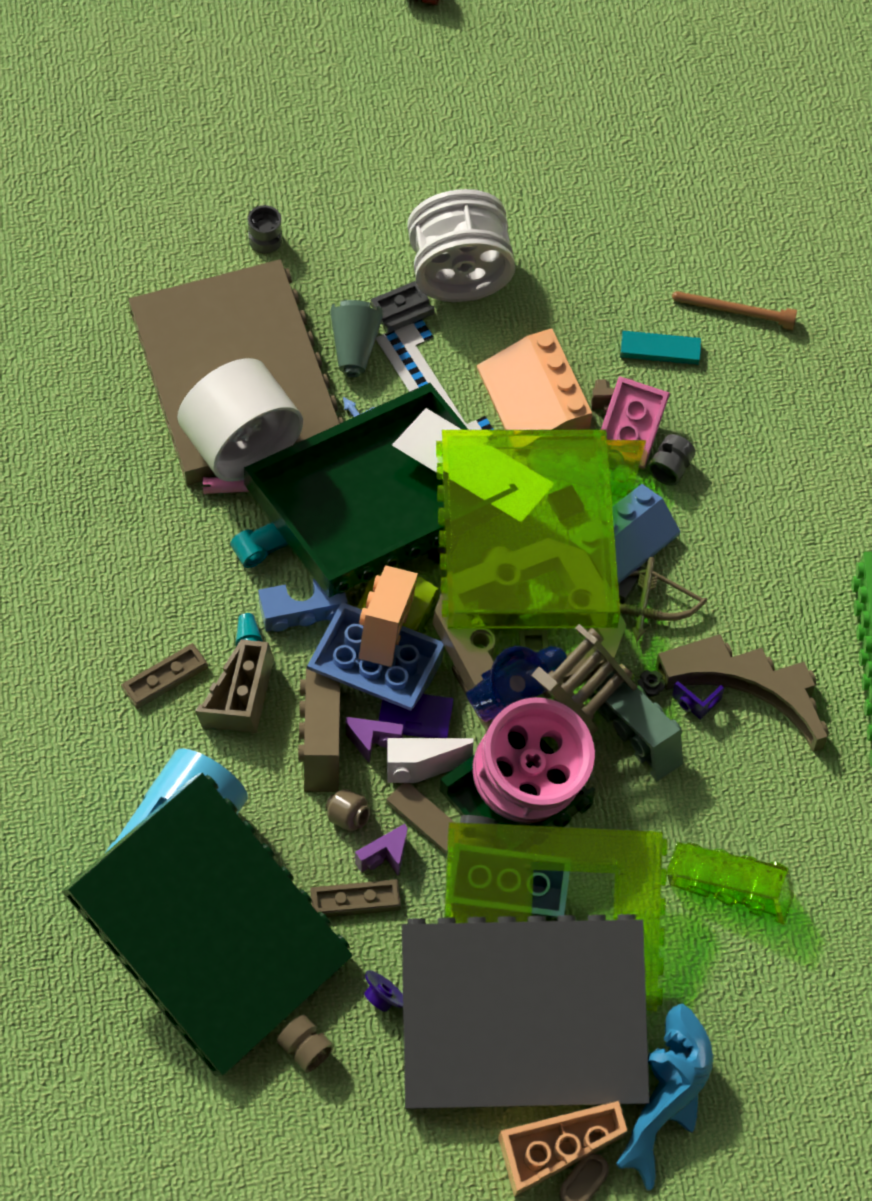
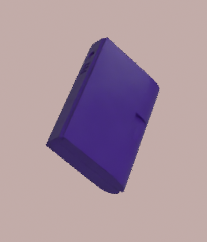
M423 694L412 711L382 699L379 721L403 724V735L423 738H448L454 698Z

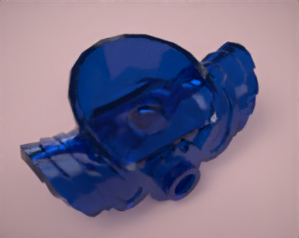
M524 646L507 648L496 657L491 669L481 674L483 680L476 684L477 686L473 687V689L466 692L468 701L478 717L484 722L491 719L494 720L510 704L522 699L535 698L546 692L532 677V674L538 667L547 674L551 670L554 672L564 662L567 655L560 647L555 646L544 648L538 652ZM512 676H520L524 679L525 688L523 691L516 692L510 687Z

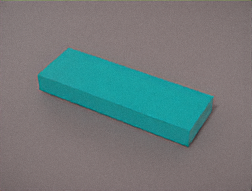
M622 331L620 357L699 365L701 338Z

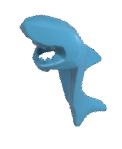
M684 1004L674 1006L666 1016L664 1040L665 1046L669 1047L667 1052L664 1048L661 1050L658 1048L648 1054V1062L659 1084L649 1098V1103H646L632 1131L631 1138L617 1162V1166L620 1169H636L643 1180L646 1190H651L654 1187L656 1177L653 1148L657 1132L669 1119L677 1121L687 1131L693 1132L697 1120L698 1093L706 1084L713 1067V1052L710 1039L692 1010Z

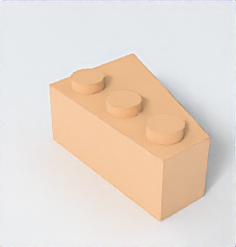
M385 565L382 575H376L373 592H369L366 608L362 609L359 624L364 626L358 659L392 667L395 645H399L401 639L399 633L403 623H406L411 608L418 573Z

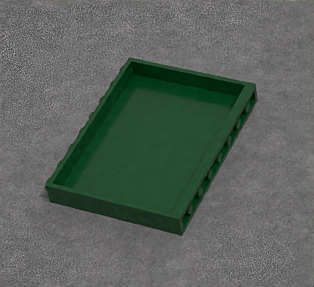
M431 383L425 384L244 467V485L329 598L336 594H342L361 582L371 580L374 576L383 572L385 565L395 568L409 559L417 558L421 553L440 547L451 538L463 536L471 529L488 524L492 519L504 514L490 504L518 491L514 485H510V490L484 502L392 446L426 408L473 436Z
M203 773L193 776L61 892L215 1076H223L353 955L348 950L350 945L345 938L339 934L336 935L329 927L331 922L322 912H317L311 905L313 901L308 893L303 889L299 890L292 882L294 878L289 870L284 866L280 867L273 859L275 854L271 848L264 843L261 844L254 836L256 831L247 821H242L236 814L237 808L228 798L224 799L217 791L219 787L215 780L209 775L205 776Z

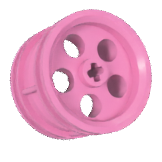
M527 698L516 701L504 708L495 717L476 749L473 760V777L476 788L484 802L500 816L524 824L544 822L552 815L566 808L589 779L595 759L593 739L581 717L571 708L558 701L547 698ZM518 732L523 735L525 747L520 750L514 749L508 741V734ZM552 737L558 743V751L552 754L542 752L540 739ZM497 762H507L512 768V776L504 777L499 770ZM533 762L535 766L528 768L526 764ZM551 769L561 770L565 774L566 782L562 784L550 782L547 778V772ZM523 784H530L536 789L537 796L520 791L519 787Z

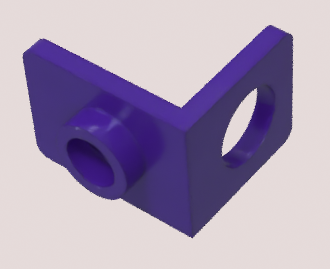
M677 681L674 684L672 696L678 701L683 710L693 713L701 720L722 699L724 687L720 685L702 702Z

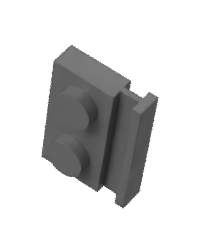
M416 281L370 300V305L373 309L377 310V306H379L383 310L381 323L382 325L384 324L387 333L434 315L435 311L434 306H431L429 298L419 289Z

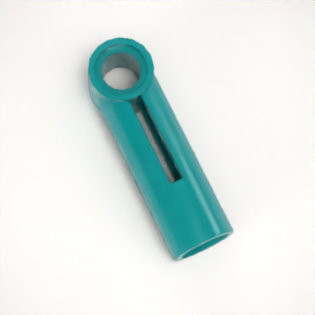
M272 522L255 531H242L233 537L230 542V546L245 568L257 566L268 554L288 545Z

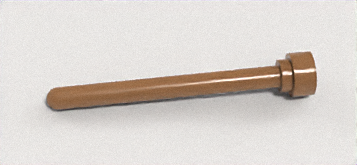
M679 291L672 294V299L676 302L776 321L784 329H794L797 315L796 309H781V312Z

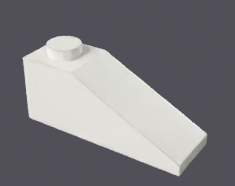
M387 738V783H417L455 769L473 756V738Z

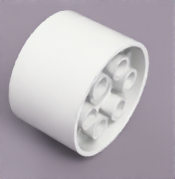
M253 358L229 362L207 374L188 392L180 405L177 416L178 424L214 474L223 481L243 480L244 467L292 446L298 439L303 427V416L266 366L261 361Z

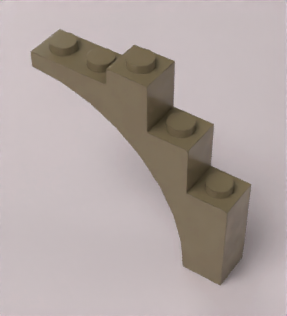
M721 634L658 653L655 667L663 675L666 690L674 688V684L679 681L684 686L722 685L723 687H730L752 694L771 704L789 718L803 734L813 752L824 749L829 732L825 722L820 721L817 715V705L812 697L816 686V678L813 671L807 669L805 662L774 671L772 659L769 656L766 657L762 648L733 657L730 645L724 643Z

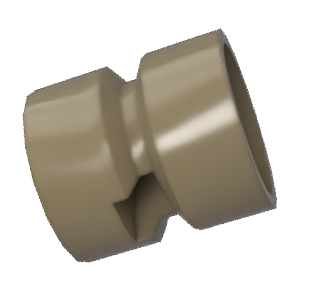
M301 1015L281 1032L277 1043L288 1054H295L294 1061L308 1073L316 1069L328 1058L334 1049V1044L323 1033L317 1034V1026L306 1015Z

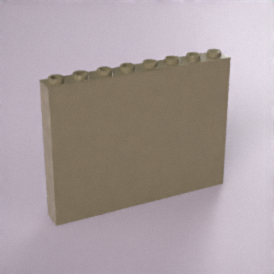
M281 259L128 298L133 323L186 486L203 482V477L217 476L178 424V411L188 392L207 374L224 364L239 359L253 358L261 361L303 416V427L294 444L343 422L342 417L337 418L335 411H338L334 395L329 396L328 389H330L328 377L326 373L322 374L320 368H322L320 355L318 352L314 353L312 347L315 346L311 331L307 332L305 329V325H307L305 313L303 310L299 311L297 305L300 304L296 289L291 290V274L288 268L284 269Z

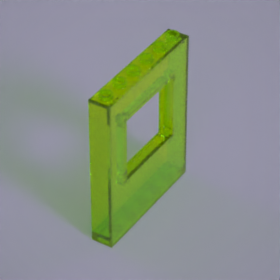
M449 822L444 918H456V923H468V918L486 917V923L498 922V917H516V922H528V916H532L533 870L615 874L613 920H618V915L635 914L636 920H643L646 1011L657 1012V1006H662L663 988H658V976H663L664 958H659V946H664L665 929L660 928V916H665L666 899L661 898V886H666L667 870L662 868V856H667L668 840L663 838V832Z

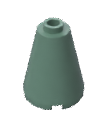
M344 300L340 301V306L335 307L334 303L330 311L338 367L340 371L344 372L345 376L358 377L366 370L383 319V310L379 306H377V310L370 308V302Z

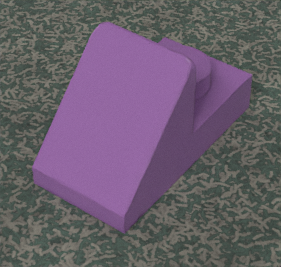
M347 717L346 735L366 761L370 763L373 743L387 748V738H403V724Z
M405 824L355 852V864L360 872L368 868L373 870L379 867L384 862V859H386L397 876L399 875L407 842L408 828Z

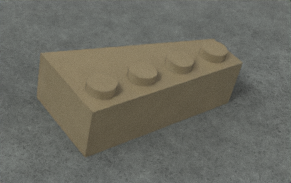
M306 668V679H300V696H305V701H300V718H305V722H299V740H304V745L299 744L298 762H304V792H338L340 682Z

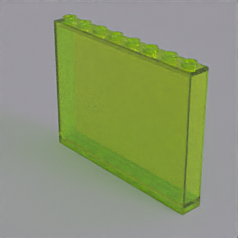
M442 430L441 441H436V457H441L442 463H437V479H442V485L437 486L438 502H443V508H438V524H444V530H439V547H444L445 553H440V570H445L446 577H441V594H446L447 600H442L441 612L442 617H447V629L576 628L578 624L583 628H618L620 602L606 430Z

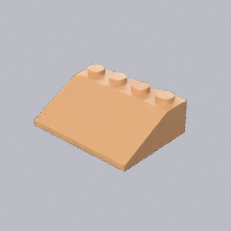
M552 328L528 335L477 365L479 375L515 453L590 430L592 411Z

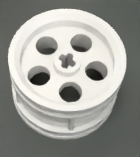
M452 190L426 199L410 214L407 227L410 244L417 253L414 259L416 283L419 289L427 296L446 302L472 301L499 291L512 279L515 272V260L509 240L506 210L503 203L497 197L479 190Z

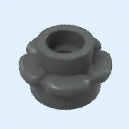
M646 670L640 674L637 684L645 691L646 696H656L665 688V681L660 672Z

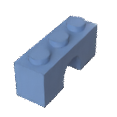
M313 579V596L306 601L292 599L288 595L286 584L258 590L259 606L266 632L272 630L279 632L288 627L298 625L309 626L323 620L332 621L341 602L347 604L345 592L329 598L315 579Z

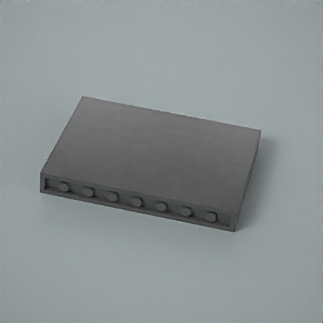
M635 914L618 915V920H606V915H588V921H576V916L574 915L558 916V921H546V916H528V922H516V917H498V922L486 923V917L468 918V923H456V918H438V924H426L425 918L408 919V924H402L405 1108L609 1104L617 1101L620 1104L649 1103L643 920H636Z

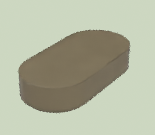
M591 1154L581 1159L561 1185L560 1200L590 1201L607 1179L609 1172L607 1161L598 1154Z

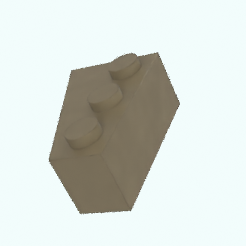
M240 640L224 665V671L216 683L213 682L209 689V695L203 704H199L195 710L202 727L257 733L274 662L268 642Z

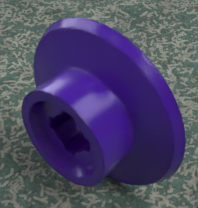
M367 970L365 978L370 985L364 992L367 1000L383 1012H387L392 1005L403 1008V993L381 974Z

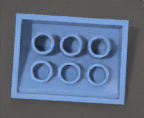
M341 602L308 663L307 669L412 711L431 684L443 660L444 644L442 641L402 626L399 633L401 636L399 645H395L392 667L358 659L364 626L359 624L362 610Z

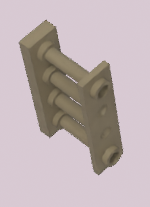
M578 624L575 629L584 638L579 646L554 672L551 670L547 674L538 667L532 674V677L553 700L566 705L576 712L588 727L591 736H593L599 729L592 721L595 717L593 714L623 682L633 691H635L637 686L631 680L633 673L623 664L619 665L603 647L601 642L604 639L593 628L587 631ZM593 649V654L564 683L563 679ZM603 660L604 664L574 695L573 691ZM613 672L615 675L585 706L583 704L585 700Z

